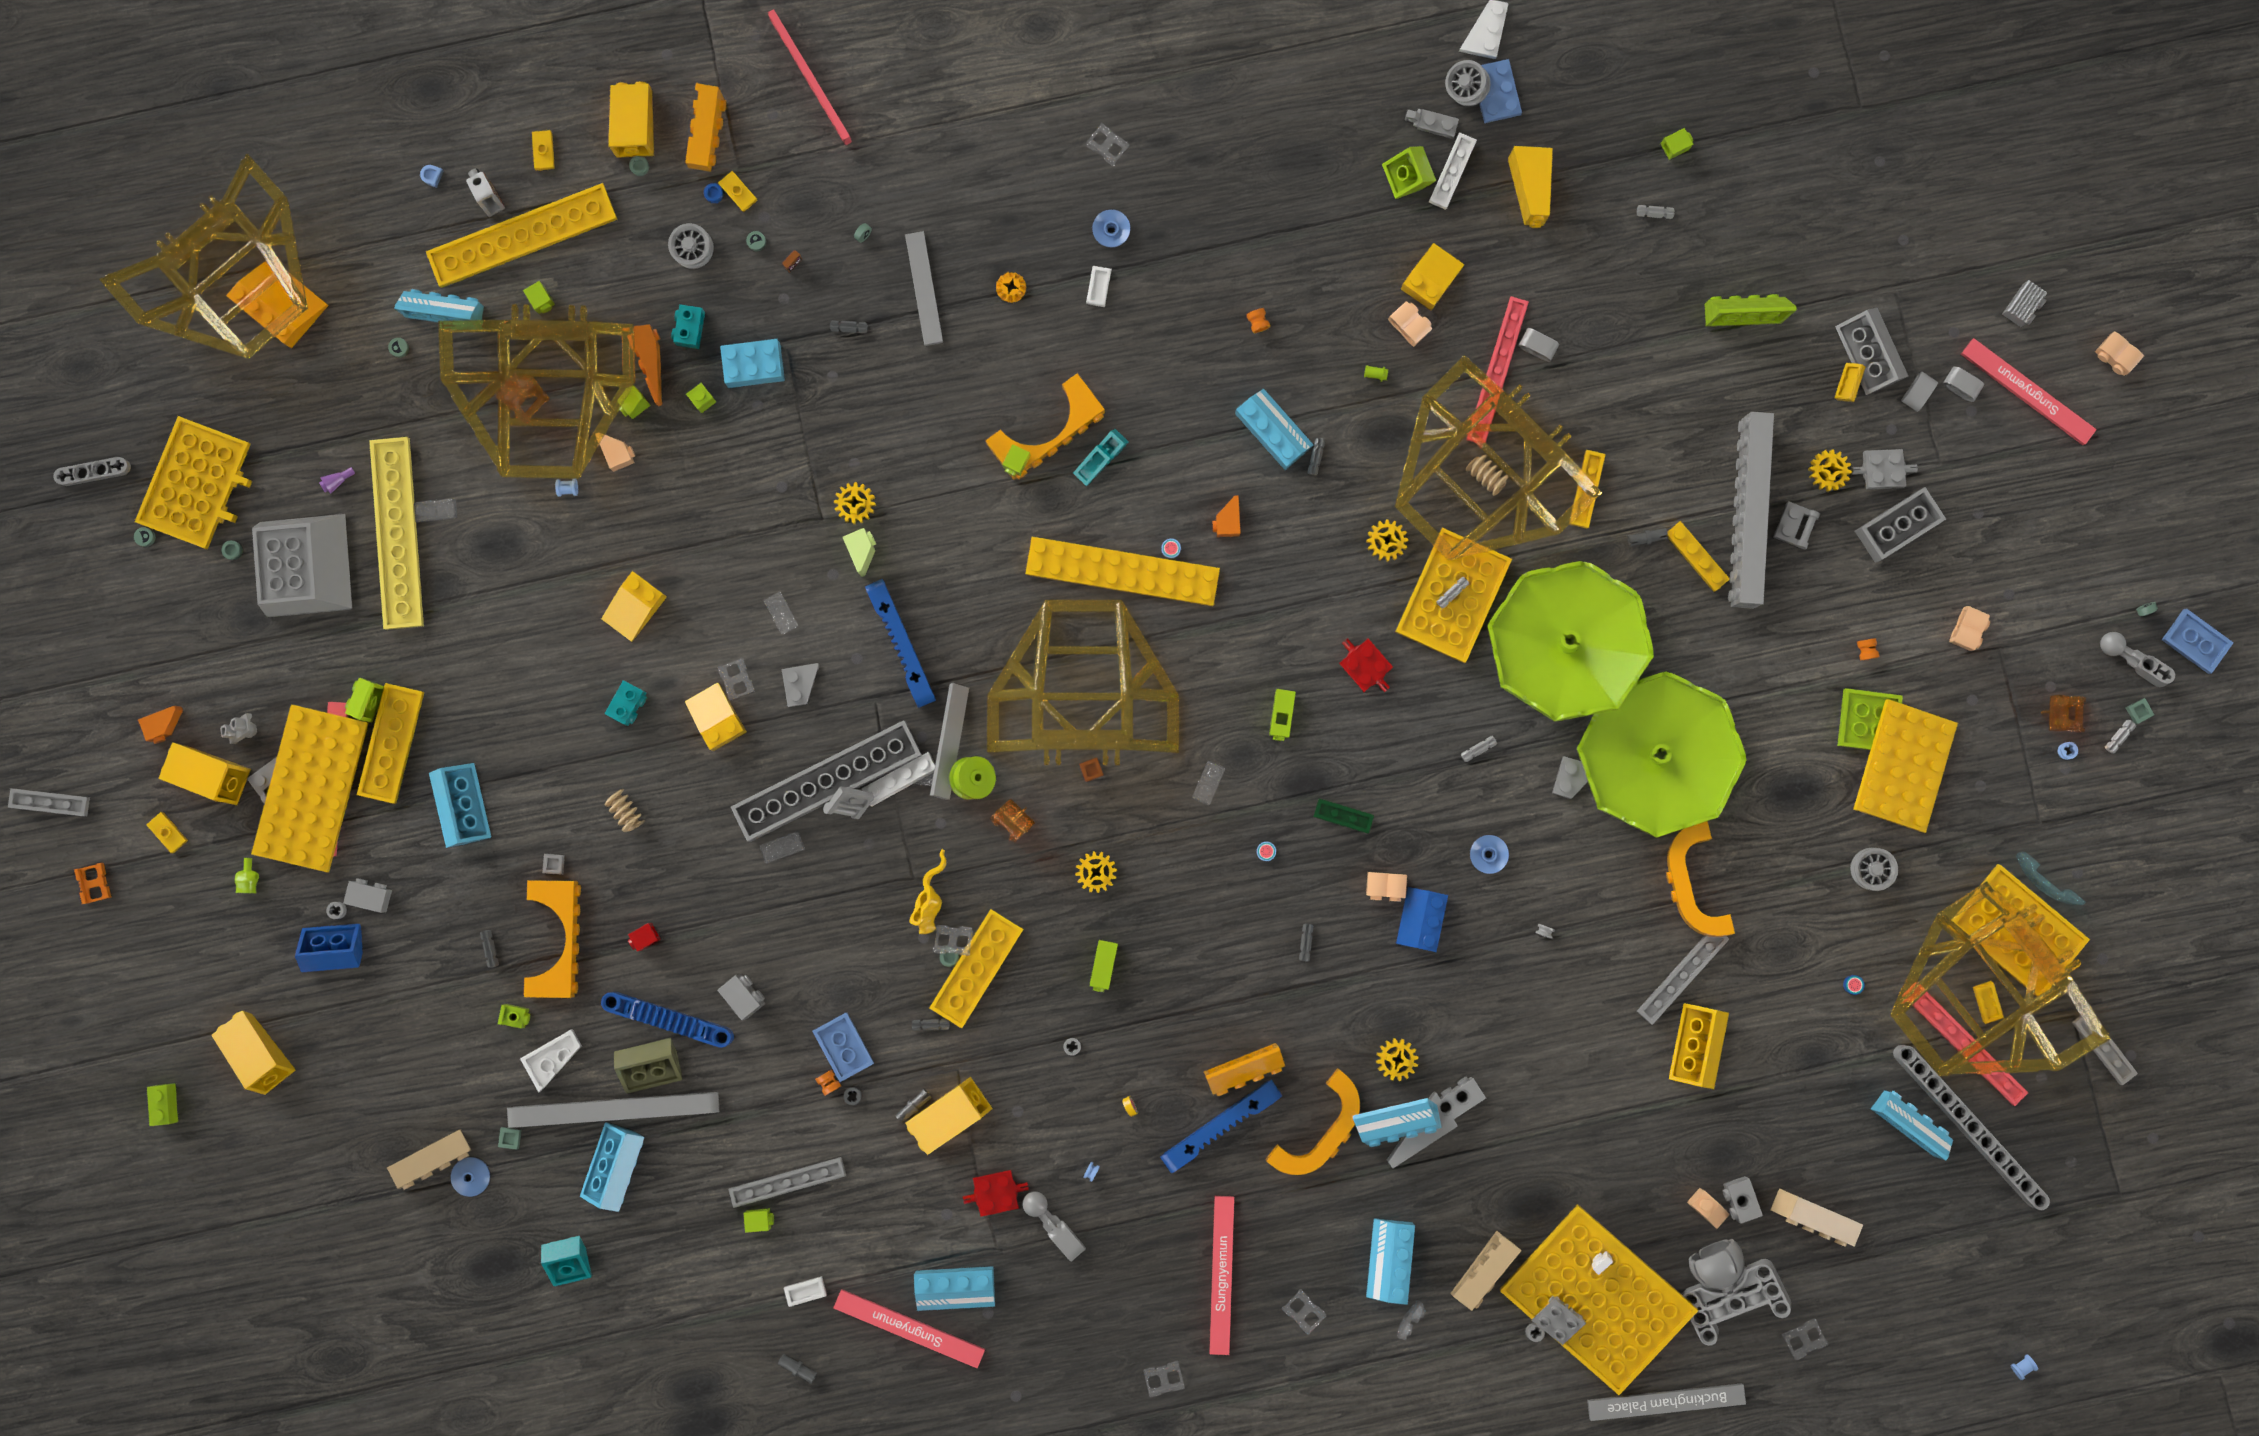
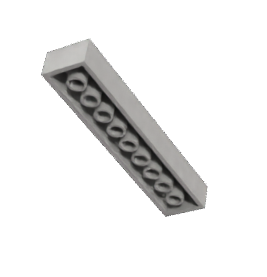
M1750 412L1738 424V432H1741L1740 440L1737 442V451L1740 452L1739 458L1736 461V470H1738V477L1735 479L1737 496L1734 498L1736 515L1733 516L1735 534L1732 535L1734 553L1731 554L1730 560L1731 564H1733V571L1730 572L1729 581L1732 583V590L1729 591L1728 595L1731 607L1754 609L1763 605L1774 413Z
M903 720L731 806V809L746 840L752 842L824 806L825 803L830 802L840 787L858 789L922 756V753L906 721Z

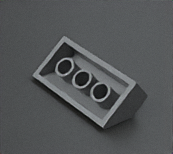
M1878 308L1868 309L1835 326L1851 363L1866 366L1861 380V385L1866 395L1908 377Z

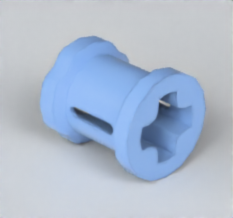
M557 479L555 483L557 496H562V494L577 496V479H572V481Z
M2028 1354L2019 1363L2011 1365L2012 1370L2020 1380L2025 1379L2024 1376L2031 1371L2038 1370L2036 1363Z

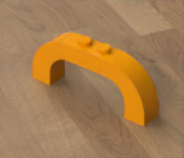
M1708 821L1681 830L1673 839L1667 855L1669 872H1666L1668 883H1672L1673 891H1671L1672 901L1677 903L1681 917L1690 928L1709 937L1729 936L1735 934L1730 914L1710 917L1703 914L1697 908L1685 863L1686 852L1690 846L1712 839Z
M1338 1068L1326 1084L1340 1096L1342 1109L1339 1117L1317 1145L1305 1155H1292L1277 1144L1265 1159L1277 1170L1291 1175L1313 1172L1320 1168L1329 1157L1334 1158L1339 1151L1337 1147L1340 1143H1345L1350 1138L1351 1134L1349 1132L1355 1125L1353 1116L1358 1115L1360 1111V1099L1353 1082Z

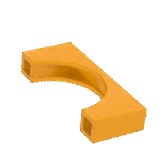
M1078 373L1062 384V388L1069 400L1070 414L1065 428L1056 438L1041 445H1024L1010 439L1000 429L986 440L987 446L1001 464H1003L1012 444L1030 452V458L1021 476L1017 474L1015 477L1011 476L1013 480L1023 478L1029 468L1039 466L1043 462L1042 459L1047 455L1051 457L1058 451L1057 448L1059 446L1069 444L1073 440L1072 437L1074 435L1084 433L1089 428V424L1092 422L1097 423L1104 417L1105 409Z
M527 880V900L543 903L556 912L564 925L566 942L562 956L550 970L535 977L524 978V997L572 998L578 992V983L575 982V974H578L579 965L576 963V955L579 953V944L576 943V937L580 932V926L577 924V916L580 915V905L577 903L578 897L581 894V886L578 885V881Z

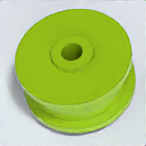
M979 756L959 759L954 763L949 774V782L953 792L958 797L967 800L986 797L993 790L996 781L995 771L991 763Z

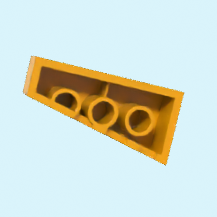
M696 83L695 90L698 91V99L693 101L695 118L691 119L690 132L693 134V137L688 139L685 163L688 168L711 172L712 166H715L716 155L714 153L715 148L719 147L720 138L718 132L723 126V118L721 116L722 111L725 112L726 100L719 87Z

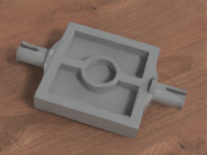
M1903 449L1870 450L1863 452L1862 467H1851V475L1863 474L1866 490L1905 488L1906 472H1917L1918 466L1917 464H1905Z

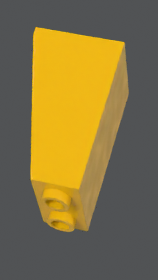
M620 82L616 85H611L609 147L617 158L654 156L652 89L645 82H636L629 85Z
M1514 146L1508 157V162L1524 225H1530L1529 227L1540 228L1550 216L1553 148Z
M172 742L159 779L209 799L237 805L251 769L186 745Z
M241 1011L234 1014L230 1021L219 1026L217 1031L212 1034L213 1039L246 1090L266 1095L296 1071L251 1013Z
M969 1077L909 1119L906 1125L909 1133L918 1141L919 1148L928 1155L980 1120L993 1108L973 1079Z

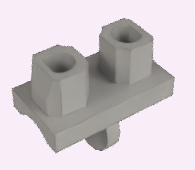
M246 713L240 718L234 717L230 725L224 724L221 726V737L229 738L230 744H236L245 737L252 738L255 736L257 728L254 723L250 722L252 714Z

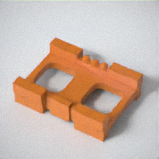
M104 863L74 869L76 880L80 881L79 887L82 892L79 894L82 904L112 898L109 886L106 885ZM96 868L98 877L88 881L85 871ZM99 886L102 896L91 899L89 890Z

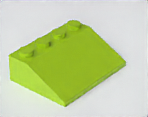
M1777 294L1768 295L1766 298H1760L1759 295H1751L1748 298L1731 296L1729 299H1722V297L1716 296L1711 297L1705 303L1706 326L1781 324L1797 308L1786 297H1779Z

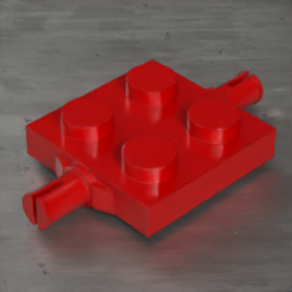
M1347 638L1342 644L1349 653L1339 664L1363 692L1376 684L1386 692L1385 687L1387 689L1390 687L1383 678L1393 666L1369 639L1355 647Z
M1011 1170L973 1178L974 1194L963 1196V1200L971 1198L964 1201V1204L976 1202L979 1207L980 1217L1019 1209L1017 1201L1018 1192L1029 1190V1187L1021 1188L1028 1186V1182L1016 1185Z

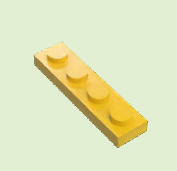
M1590 450L1585 451L1569 525L1589 528L1605 458L1603 453Z
M1681 521L1667 531L1668 535L1666 536H1668V539L1713 592L1730 580Z

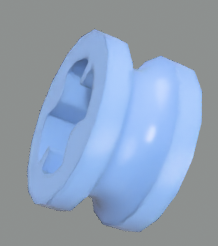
M2073 742L2063 743L2058 747V754L2062 759H2073L2078 754V747ZM2070 747L2072 754L2066 755L2067 751L2064 748Z
M1091 1162L1083 1178H1089L1092 1182L1100 1166H1094L1093 1162Z

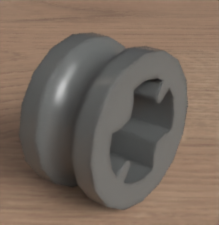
M850 1087L844 1092V1100L849 1105L857 1104L862 1098V1093L857 1087ZM849 1091H852V1093L854 1091L857 1092L856 1101L848 1099L850 1096Z

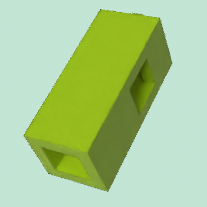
M1276 689L1269 732V736H1273V740L1284 741L1285 738H1289L1296 693L1294 691Z
M1098 941L1090 986H1093L1094 991L1104 992L1105 989L1109 990L1118 943Z

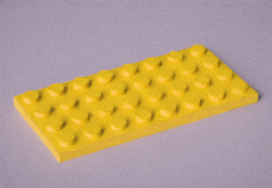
M291 704L253 845L252 855L324 872L330 871L368 727L367 722Z

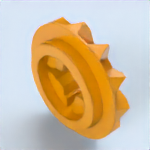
M1007 272L1000 276L997 281L996 291L1002 300L1010 303L1017 302L1025 295L1026 283L1023 277L1016 272ZM1014 280V286L1017 289H1012L1010 294H1008V287L1005 285H1010Z

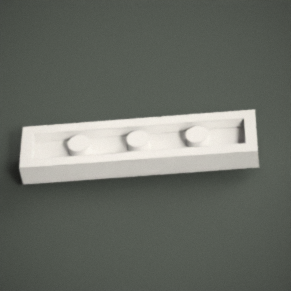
M1459 132L1429 203L1445 210L1447 209L1477 141L1476 139Z
M927 752L862 788L863 791L872 792L874 795L870 806L876 805L934 773L935 762L931 754Z

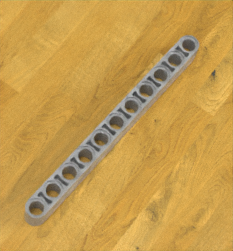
M1898 1045L1895 1047L1893 1055L1898 1063L2025 1203L2038 1210L2048 1208L2050 1204L2048 1195L1920 1054L1911 1046ZM1907 1049L1908 1056L1903 1059L1902 1051ZM1917 1064H1920L1921 1071L1917 1074L1915 1072V1066ZM1931 1078H1933L1935 1082L1932 1088L1928 1086V1082ZM1946 1093L1948 1099L1943 1103L1941 1097ZM1959 1107L1961 1114L1956 1117L1955 1110ZM1973 1122L1974 1129L1969 1132L1968 1125ZM1986 1137L1987 1144L1982 1146L1981 1141ZM1999 1151L2001 1157L1996 1161L1995 1154ZM2013 1166L2014 1172L2009 1176L2008 1169ZM2026 1181L2027 1187L2025 1190H2022L2021 1185ZM2040 1196V1202L2036 1205L2035 1198Z
M718 1092L508 1107V1128L719 1112Z

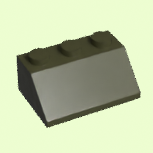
M671 1038L614 1052V1070L626 1094L683 1080L677 1051Z

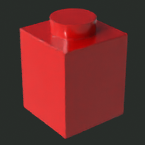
M647 923L628 934L630 946L633 950L636 949L637 951H642L661 940L652 923Z

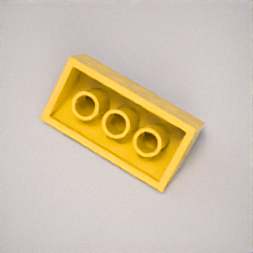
M1686 1003L1683 1004L1669 1075L1670 1080L1714 1089L1729 1013Z

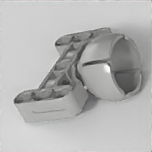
M1733 1239L1715 1242L1700 1249L1699 1255L1694 1253L1690 1256L1689 1267L1691 1273L1700 1283L1688 1287L1684 1291L1683 1296L1688 1301H1690L1687 1298L1688 1295L1695 1296L1697 1300L1690 1302L1698 1308L1697 1313H1702L1706 1317L1705 1319H1699L1695 1314L1690 1319L1703 1344L1710 1346L1716 1343L1719 1335L1716 1323L1763 1305L1769 1304L1775 1316L1779 1318H1786L1790 1314L1791 1299L1770 1260L1761 1259L1746 1267L1742 1249ZM1766 1267L1770 1272L1764 1274L1760 1272L1759 1268ZM1775 1285L1778 1291L1773 1292L1769 1290L1768 1286ZM1738 1299L1741 1301L1742 1304L1738 1306L1734 1305L1732 1303V1300ZM1784 1303L1787 1308L1784 1310L1779 1309L1777 1304ZM1711 1331L1714 1336L1708 1337L1704 1332Z

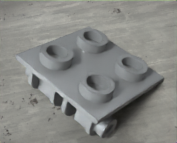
M1551 1296L1548 1301L1549 1304L1531 1321L1563 1345L1586 1322L1582 1319L1583 1316L1576 1313L1572 1307L1568 1309V1304L1563 1305L1564 1302L1558 1296Z

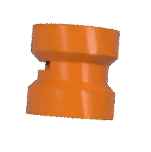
M1264 308L1254 310L1246 315L1248 321L1252 324L1251 329L1253 333H1259L1270 328L1269 321L1265 319L1266 313Z
M1876 638L1857 642V646L1861 651L1859 655L1860 661L1880 657L1879 651L1876 650Z
M832 1069L815 1079L822 1086L824 1096L841 1087L840 1082L835 1079Z

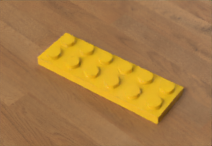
M385 683L357 795L393 804L397 803L424 692Z
M990 909L929 1008L958 1027L963 1028L1024 929Z

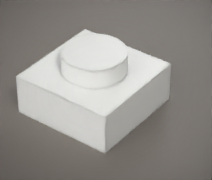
M1607 1251L1596 1255L1592 1263L1593 1270L1599 1275L1613 1263L1612 1256Z

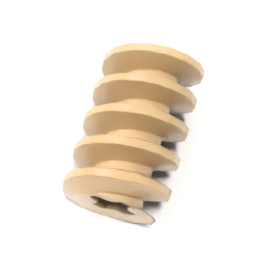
M1486 455L1474 458L1466 467V471H1471V476H1476L1478 482L1482 481V486H1487L1489 492L1493 491V496L1497 495L1505 486L1508 475L1501 477L1502 470L1495 472L1497 465L1490 467L1491 460L1484 462Z
M621 789L608 798L605 806H612L609 812L615 813L613 818L615 820L620 819L618 825H625L622 831L628 832L642 825L645 820H638L641 817V813L634 814L637 807L630 809L633 802L625 801L628 795L622 796L621 794L624 789Z

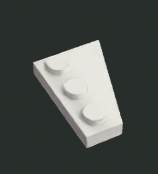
M1489 0L1459 52L1496 59L1508 3Z
M573 1029L520 1058L538 1092H541L582 1045Z

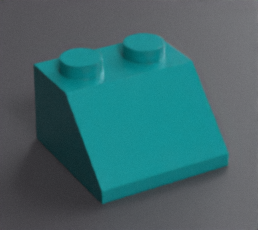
M580 1236L541 1245V1264L553 1286L592 1277L586 1247Z

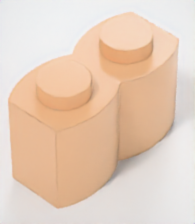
M1406 301L1388 320L1414 347L1432 330L1431 322L1426 317L1422 318L1418 314L1419 310L1413 303L1409 304Z
M2115 331L2095 351L2102 362H2108L2113 367L2112 369L2115 373L2124 376L2130 373L2144 357L2136 347L2129 344L2123 336Z
M1970 606L1964 607L1949 642L1969 651L1978 649L1983 641V638H1981L1982 633L1990 625V615Z
M1368 872L1366 895L1370 896L1371 900H1382V897H1390L1389 901L1401 902V898H1406L1407 875Z

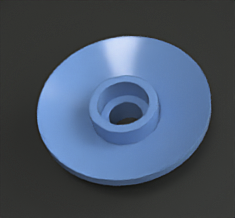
M1103 211L1093 222V235L1103 246H1120L1129 237V220L1120 211ZM1114 228L1115 232L1109 233L1108 229Z
M1486 835L1478 838L1473 843L1470 850V858L1477 870L1492 874L1499 872L1505 867L1508 862L1509 851L1502 839L1497 836ZM1486 851H1490L1492 853V856L1490 858H1487L1485 856Z
M474 1157L460 1160L455 1164L451 1172L452 1186L463 1196L479 1195L487 1188L490 1181V1172L487 1165L482 1160ZM467 1174L471 1175V1181L466 1180Z

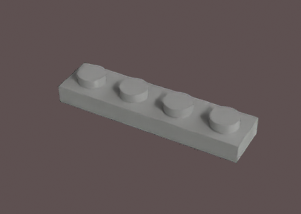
M10 788L8 808L87 816L90 797Z
M2086 1011L2072 1022L2120 1085H2124L2138 1074L2090 1011Z

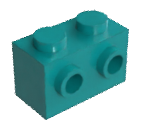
M679 304V310L675 311L676 328H673L671 335L673 342L677 346L699 349L705 317L703 308Z
M623 680L605 714L624 725L629 726L630 723L633 724L638 714L636 712L639 706L642 707L647 699L645 696L647 692Z

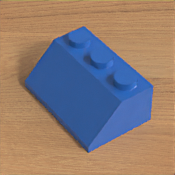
M1408 887L1396 944L1437 952L1448 895Z
M348 924L302 928L295 953L300 971L311 972L359 968L363 954L361 925Z

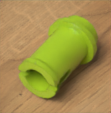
M1366 365L1364 377L1380 379L1381 382L1383 380L1387 381L1389 369Z

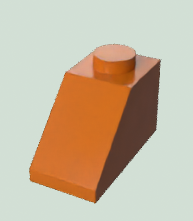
M1234 496L1216 515V521H1212L1213 532H1216L1217 537L1240 536L1238 496Z
M172 706L138 719L145 740L157 744L164 742L166 737L171 736L182 714V707Z

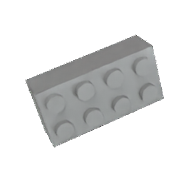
M1926 487L1856 529L1855 533L1876 563L1940 524L1946 518Z

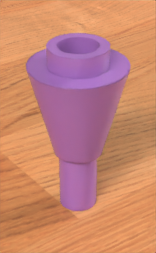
M349 468L341 473L320 477L322 481L319 484L324 492L329 491L331 494L345 479L354 475L355 472L352 468Z

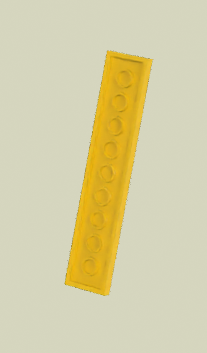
M601 183L428 250L426 254L440 288H443L618 219L606 188Z
M1032 537L1025 574L1214 606L1220 568Z

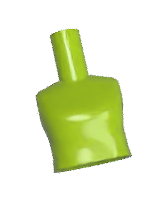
M244 858V870L237 872L235 875L236 893H256L259 874L252 871V858Z

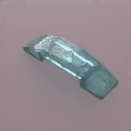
M2018 852L2016 857L2020 867L2039 890L2063 903L2072 905H2084L2086 903L2072 890H2063L2061 892L2036 871L2040 866L2036 860L2026 852Z

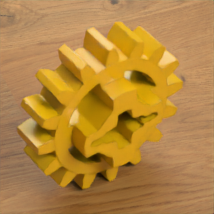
M1824 450L1822 455L1817 454L1815 456L1816 460L1813 459L1810 462L1814 466L1808 468L1809 471L1813 472L1809 476V478L1815 479L1813 485L1820 484V490L1826 487V492H1829L1831 489L1836 491L1839 487L1845 486L1844 482L1850 480L1847 475L1851 474L1852 471L1847 468L1851 463L1845 462L1848 457L1841 458L1842 452L1835 454L1834 450H1830L1829 453ZM1826 459L1825 465H1820L1821 461ZM1836 476H1841L1837 482H1834Z
M854 482L853 487L847 483V489L840 487L842 493H836L835 495L839 499L834 500V503L838 505L835 511H841L838 516L840 518L845 516V522L847 523L851 519L853 524L856 523V520L863 523L864 517L869 520L868 513L874 514L871 507L876 506L875 502H871V500L875 499V496L869 495L871 493L870 488L865 490L864 484L858 487L857 482ZM851 492V495H849L847 498H844L848 493ZM859 492L863 493L867 500L861 499ZM854 499H856L859 503L856 504L855 507H853L852 504H850L854 502ZM843 507L849 508L850 514L846 513ZM863 508H865V511H864L863 513L859 514V512H860Z
M1386 519L1385 524L1379 521L1378 527L1374 525L1371 527L1374 532H1368L1367 534L1371 537L1366 540V543H1371L1368 550L1373 549L1372 556L1378 554V560H1381L1383 557H1385L1386 562L1389 561L1390 557L1396 560V554L1402 556L1403 552L1401 549H1407V546L1404 545V543L1408 542V538H1404L1407 532L1401 531L1402 525L1395 526L1396 521H1393L1392 524H1389L1388 519ZM1388 528L1387 532L1378 533L1381 529ZM1394 532L1398 534L1400 541L1396 539ZM1386 537H1390L1388 545L1385 544L1384 539ZM1375 541L1379 543L1380 550L1377 548ZM1390 548L1397 549L1394 552L1386 553Z
M1093 851L1091 857L1085 854L1087 859L1083 860L1080 858L1079 860L1082 865H1076L1080 872L1075 873V875L1081 877L1077 882L1084 883L1083 889L1087 886L1090 887L1089 892H1092L1093 888L1096 889L1097 893L1100 892V888L1106 891L1107 884L1113 885L1110 880L1116 879V876L1112 875L1113 872L1117 871V869L1112 868L1115 862L1109 863L1110 856L1108 855L1104 858L1103 852L1096 856V852ZM1093 859L1101 860L1099 864L1094 865L1089 862ZM1102 865L1100 868L1101 876H1095L1090 880L1093 874L1091 869H1097ZM1106 865L1109 868L1108 877L1104 875V867ZM1084 867L1088 870L1089 874L1086 880L1083 875ZM1094 880H1101L1103 882L1101 885H1092L1091 883Z
M1393 1038V1043L1385 1041L1387 1046H1380L1382 1052L1376 1053L1380 1057V1059L1376 1060V1063L1381 1064L1378 1070H1385L1383 1073L1385 1077L1390 1074V1080H1393L1395 1076H1397L1398 1081H1401V1076L1408 1079L1407 1073L1414 1074L1415 1072L1412 1067H1418V1064L1414 1063L1418 1056L1413 1055L1416 1049H1410L1411 1043L1409 1042L1404 1045V1039H1401L1399 1043H1397L1396 1038ZM1396 1047L1395 1051L1387 1053L1389 1049ZM1404 1049L1408 1052L1410 1059L1405 1058ZM1399 1054V1058H1401L1402 1061L1397 1062V1064L1395 1065V1061H1393L1392 1059L1393 1057H1397V1055ZM1384 1060L1389 1061L1391 1065L1390 1070L1386 1067ZM1407 1066L1404 1071L1399 1072V1068Z

